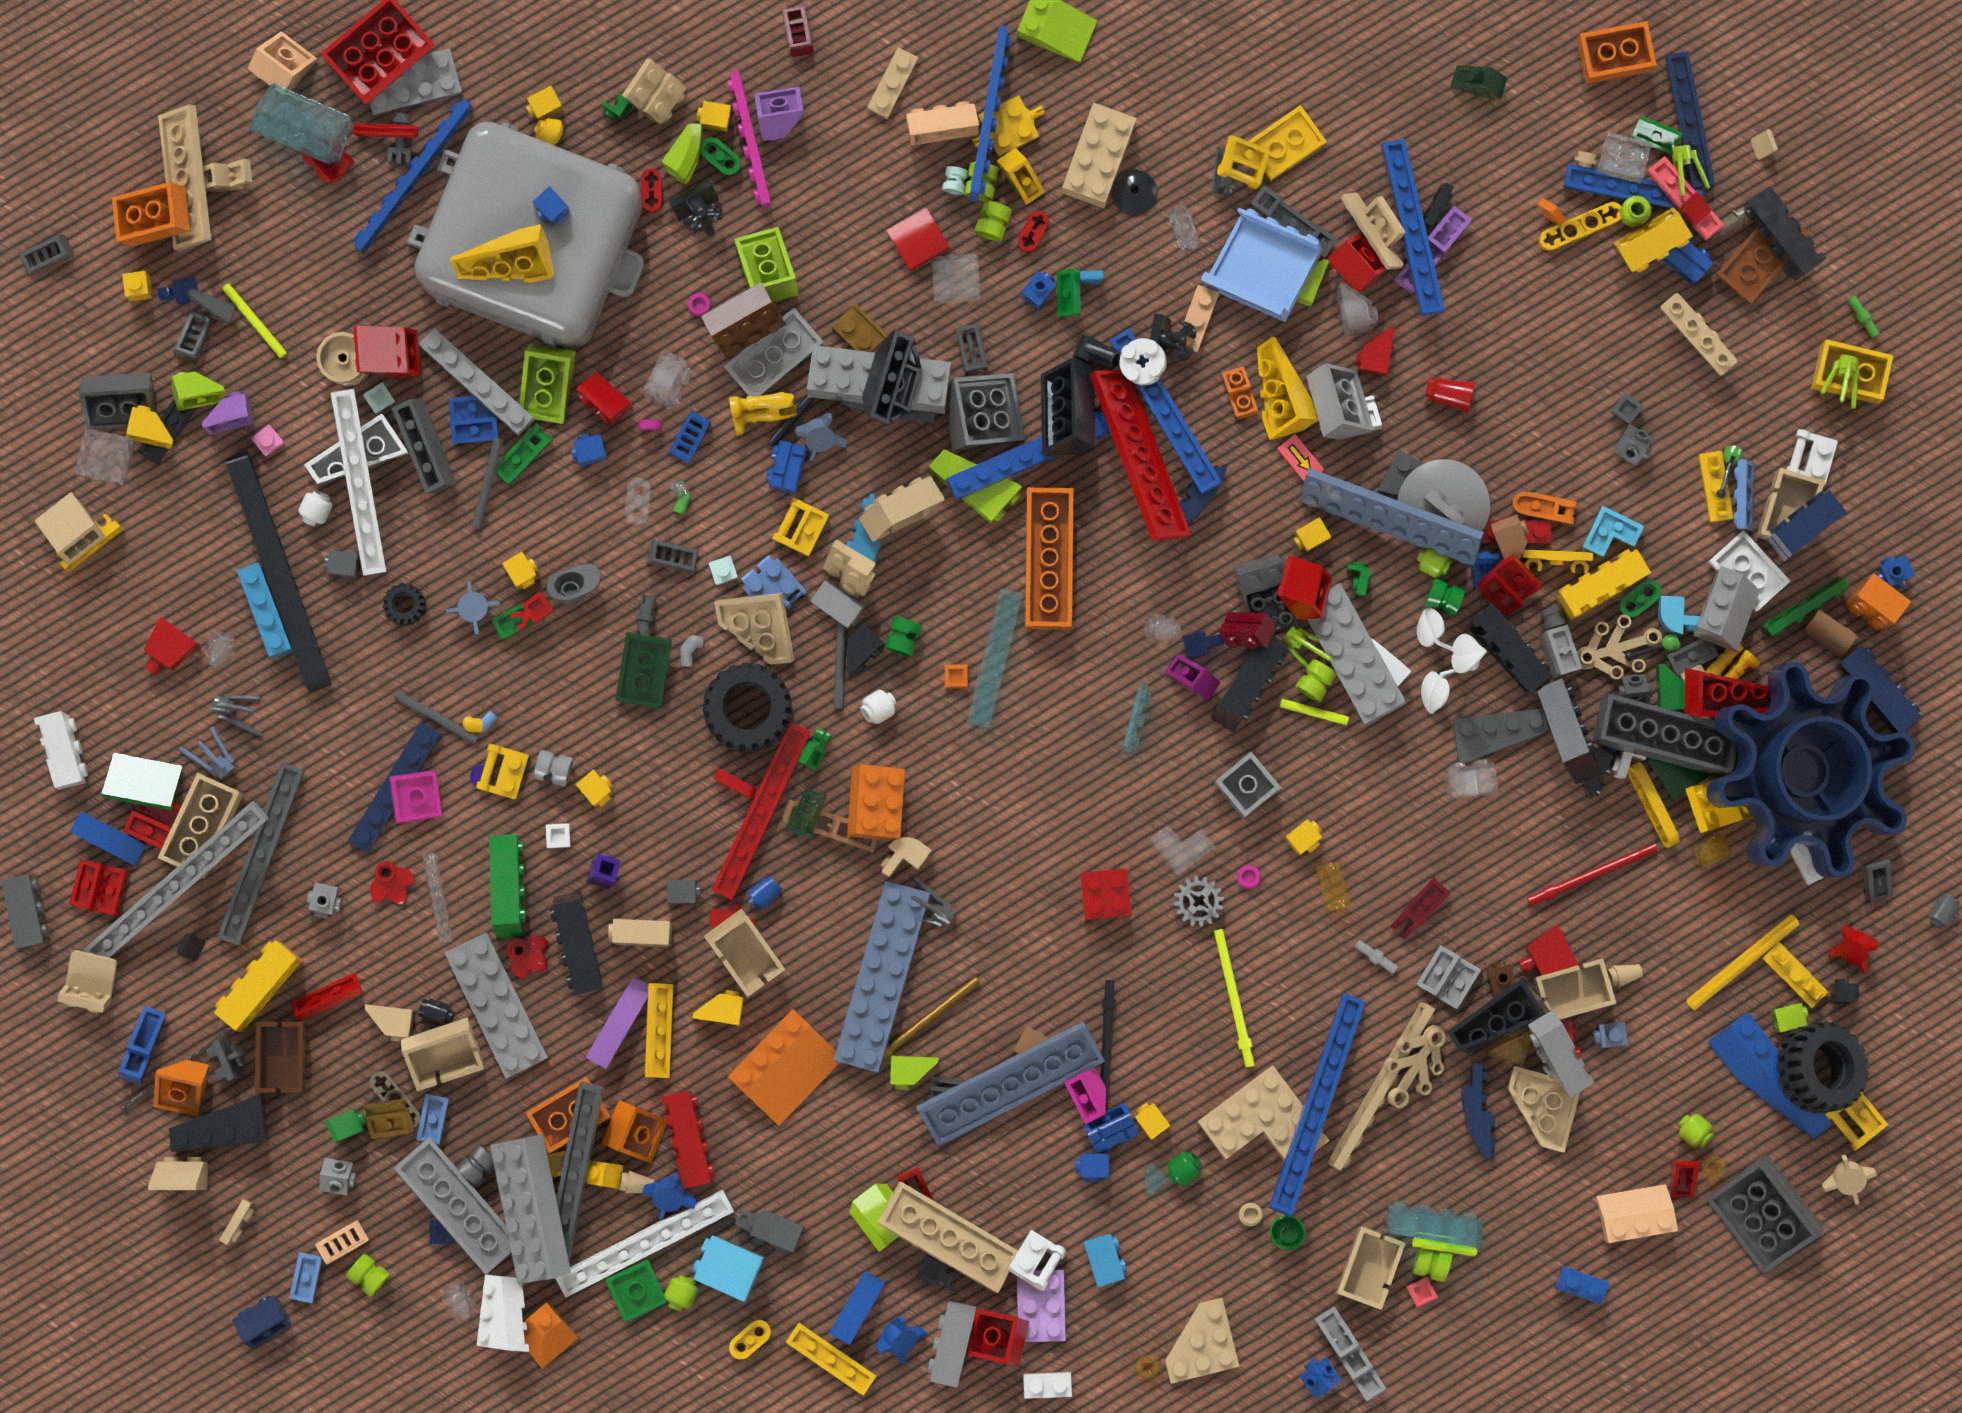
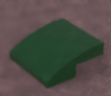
M1655 759L1647 761L1672 801L1684 794L1686 788L1696 786L1711 776L1708 773Z

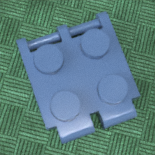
M769 555L757 565L761 571L759 574L752 569L741 578L745 584L743 590L749 597L782 593L785 609L787 608L788 610L792 607L791 604L800 596H805L808 593L778 558L773 560ZM799 590V592L796 595H794L789 601L786 600L794 592Z

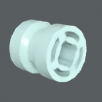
M946 167L945 175L947 179L943 183L942 190L950 194L964 195L966 188L964 182L968 178L969 171L960 167Z

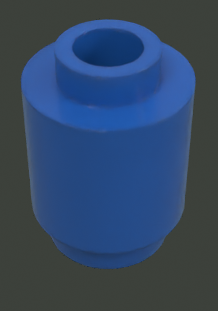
M771 876L767 879L763 878L748 892L750 897L747 900L756 910L759 907L764 910L779 896L778 893L782 891V888Z

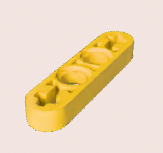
M1610 202L1567 220L1561 226L1551 227L1540 235L1539 246L1545 251H1554L1612 226L1621 219V205L1616 202ZM1609 208L1613 211L1617 210L1618 213L1615 215V219L1612 216H1608L1603 220L1605 224L1602 223L1601 216L1606 215L1609 212ZM1592 216L1597 219L1598 224L1595 228L1586 226L1585 219ZM1568 225L1574 226L1577 231L1576 236H1566L1564 228ZM1556 230H1559L1563 242H1561L1560 238H1557L1553 241L1552 246L1549 243H1544L1546 235H1549L1550 238L1555 237L1558 234Z
M1640 762L1630 765L1627 772L1661 842L1667 848L1680 842L1678 832L1645 767Z

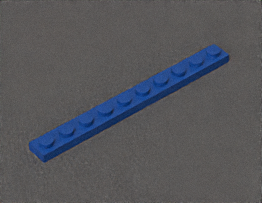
M1346 993L1341 995L1268 1207L1289 1217L1294 1213L1365 1005L1364 1001Z

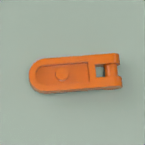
M1520 492L1512 500V508L1519 515L1558 522L1564 525H1574L1575 518L1573 513L1574 510H1577L1578 504L1576 501L1531 492ZM1559 507L1565 508L1564 515L1558 514Z

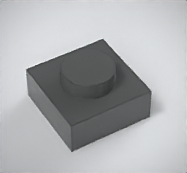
M1625 392L1611 413L1629 425L1644 406Z

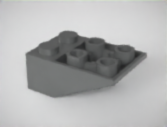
M1278 553L1233 566L1246 613L1268 614L1276 624L1275 631L1299 624L1297 618L1278 596V587L1281 585L1284 569L1283 561Z

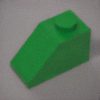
M1658 664L1655 666L1658 707L1676 712H1684L1685 683L1666 665Z
M356 1109L325 1121L336 1143H342L366 1131L364 1127L367 1124L363 1113H358Z

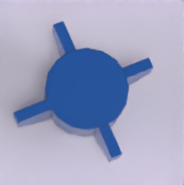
M674 1173L672 1177H665L658 1182L644 1185L642 1194L652 1197L654 1205L660 1209V1220H663L665 1211H676L681 1205L692 1209L695 1208L696 1199L683 1189V1185L677 1179L678 1174Z
M899 1316L884 1328L876 1345V1350L881 1355L890 1351L901 1364L906 1363V1354L914 1348L918 1339L927 1336V1332L922 1327L908 1326L906 1321Z

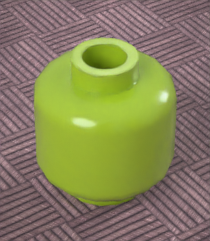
M1641 196L1629 197L1620 209L1622 222L1631 228L1643 226L1651 215L1650 203Z
M1422 548L1417 557V561L1420 562L1419 570L1434 578H1439L1441 575L1446 576L1453 561L1448 555L1436 553L1433 548Z
M1687 1114L1678 1124L1681 1127L1679 1137L1692 1148H1704L1714 1136L1712 1133L1713 1126L1700 1114H1694L1691 1117Z
M683 1275L673 1277L664 1293V1298L669 1301L668 1306L680 1312L682 1308H691L699 1292L696 1281Z

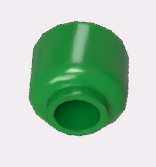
M1182 1151L1168 1162L1169 1172L1167 1176L1175 1185L1178 1183L1182 1186H1188L1201 1175L1202 1163L1193 1152Z

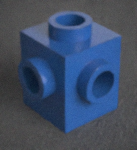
M1906 554L1897 559H1894L1893 556L1880 561L1882 566L1876 569L1878 572L1876 575L1895 590L1906 586V580L1915 576Z
M1327 1357L1319 1361L1316 1358L1304 1365L1306 1370L1299 1375L1314 1399L1330 1391L1342 1381Z

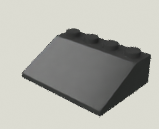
M1767 1153L1706 1198L1763 1274L1818 1238L1825 1229Z

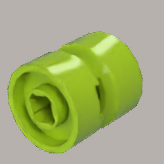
M975 162L970 163L968 177L971 180L966 182L964 193L969 198ZM990 164L988 174H983L982 180L986 181L985 194H980L979 196L980 201H993L995 187L992 184L997 182L999 172L997 166Z
M984 201L980 212L982 218L978 219L974 232L989 240L1002 241L1006 230L1004 224L1009 222L1012 209L997 202Z
M1312 659L1306 668L1308 675L1300 677L1295 687L1309 698L1321 702L1327 691L1325 686H1331L1338 675L1325 664Z
M1418 1248L1412 1273L1423 1277L1430 1274L1431 1279L1444 1283L1450 1269L1453 1254L1442 1251L1435 1253L1434 1250Z
M364 1253L351 1267L345 1277L355 1285L361 1284V1290L369 1297H373L389 1278L390 1273L382 1266L376 1267L375 1261Z

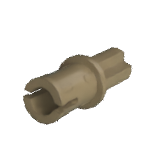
M1744 206L1737 211H1731V215L1721 220L1725 226L1718 231L1720 235H1725L1737 226L1742 227L1744 225L1743 223L1748 220L1744 213Z

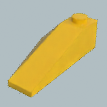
M541 224L518 229L450 258L458 279L487 280L488 278H502V281L524 279V282L532 283L554 278L549 242Z
M1271 337L1257 347L1259 375L1263 381V390H1260V396L1264 398L1265 411H1262V420L1269 440H1274L1304 431L1319 419L1312 398L1276 337Z

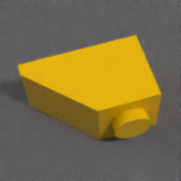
M1016 148L997 160L1005 177L1026 205L1045 192L1028 160Z
M146 406L132 407L125 438L171 449L173 439L156 412H152L151 408Z
M726 990L725 994L717 995L695 1011L692 1018L740 1026L744 997H739L740 992Z

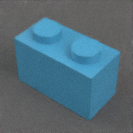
M1111 1233L1083 1242L1097 1287L1125 1279L1124 1274L1128 1272L1124 1259L1119 1260L1116 1252L1120 1250L1117 1237L1112 1238Z

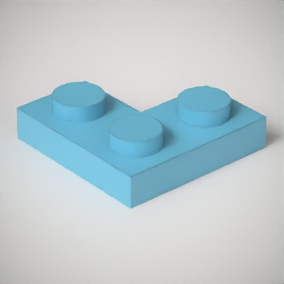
M1602 506L1582 549L1603 558L1613 538L1634 548L1644 526Z

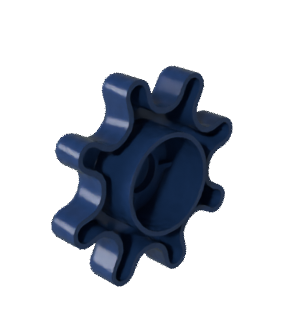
M1798 662L1778 664L1768 674L1771 702L1765 713L1760 714L1749 706L1739 704L1724 707L1716 714V729L1735 744L1738 750V763L1732 774L1711 781L1706 789V797L1714 807L1729 808L1742 805L1752 813L1756 829L1748 845L1747 855L1754 865L1758 867L1778 866L1787 859L1794 845L1800 843L1808 849L1816 873L1825 878L1845 877L1850 874L1854 867L1851 838L1860 826L1876 835L1897 834L1905 828L1907 822L1906 813L1901 806L1886 796L1883 789V779L1890 767L1904 763L1912 758L1915 752V744L1913 739L1906 733L1879 735L1870 728L1866 720V710L1875 690L1872 680L1867 675L1854 674L1840 678L1834 684L1830 694L1824 698L1814 692L1809 674L1802 664Z

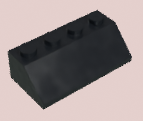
M1075 357L1041 374L1042 454L1079 455L1095 447L1094 387L1090 378V374L1093 373V367Z

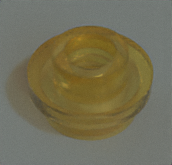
M1708 1156L1702 1163V1171L1710 1179L1720 1178L1726 1169L1725 1162L1719 1156ZM1711 1163H1715L1717 1165V1170L1715 1172H1712L1709 1169Z
M1144 1355L1137 1360L1135 1369L1141 1378L1151 1379L1158 1373L1159 1364L1154 1357ZM1146 1362L1150 1363L1152 1366L1151 1370L1148 1372L1144 1371L1142 1368L1143 1364Z

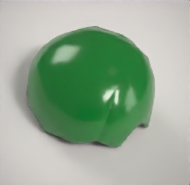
M1284 1215L1274 1219L1269 1229L1270 1239L1273 1244L1284 1251L1299 1248L1306 1236L1305 1226L1298 1218Z

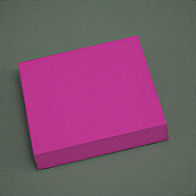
M436 770L389 777L395 823L443 816Z

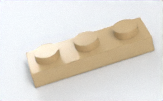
M899 47L897 48L867 106V110L886 119L889 118L919 60L917 56Z

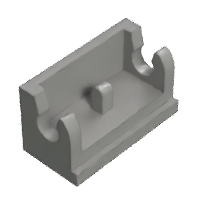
M829 580L823 582L811 599L813 604L847 628L853 625L865 608L863 604L852 596L845 594L842 589Z
M1568 625L1548 630L1539 635L1553 679L1582 669Z

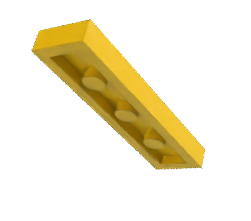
M648 984L645 1077L670 1078L673 984Z
M801 1323L797 1324L786 1341L787 1344L861 1395L865 1394L876 1378L874 1373Z

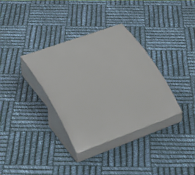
M1440 945L1416 985L1459 1011L1483 971Z

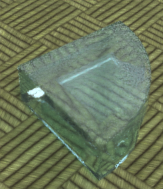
M1153 1163L1147 1168L1144 1177L1145 1188L1150 1196L1168 1181Z

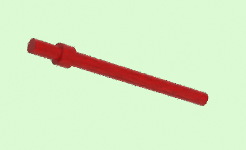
M1653 843L1560 884L1542 888L1543 891L1527 897V902L1529 906H1532L1546 899L1549 901L1557 898V895L1658 852L1657 847Z

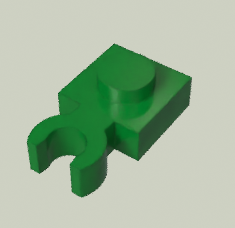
M817 728L813 742H808L802 750L798 762L816 771L826 752L824 747L829 743L832 735L823 729Z

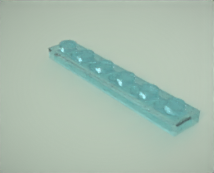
M1000 588L967 724L990 728L1023 597L1022 593Z

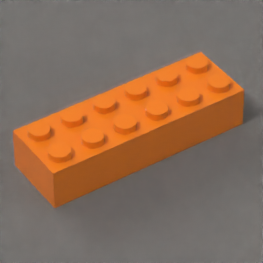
M1027 488L1025 629H1072L1074 488Z

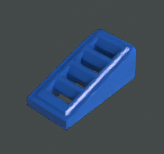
M690 411L669 453L689 464L709 430L711 421ZM692 421H695L702 425V429H699L696 426L692 425ZM690 429L697 433V438L687 433V430ZM683 437L694 442L693 446L683 442ZM680 445L685 449L689 450L690 452L687 455L686 453L678 450L677 447Z

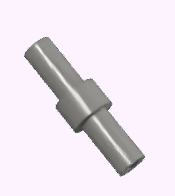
M1361 940L1355 945V948L1368 956V960L1375 965L1378 963L1392 974L1398 966L1383 956L1384 953L1377 948L1374 950Z

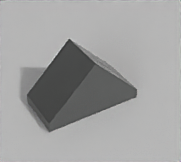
M1889 859L1860 867L1870 902L1893 897L1891 862Z

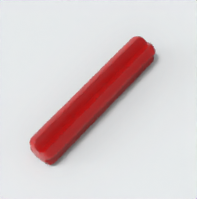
M354 124L353 133L355 136L417 138L419 136V127L415 125Z

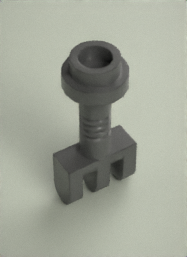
M395 113L392 123L397 125L411 124V119H409V114ZM396 138V148L388 147V164H393V155H397V164L402 165V157L406 156L405 163L410 165L412 149L405 148V138Z

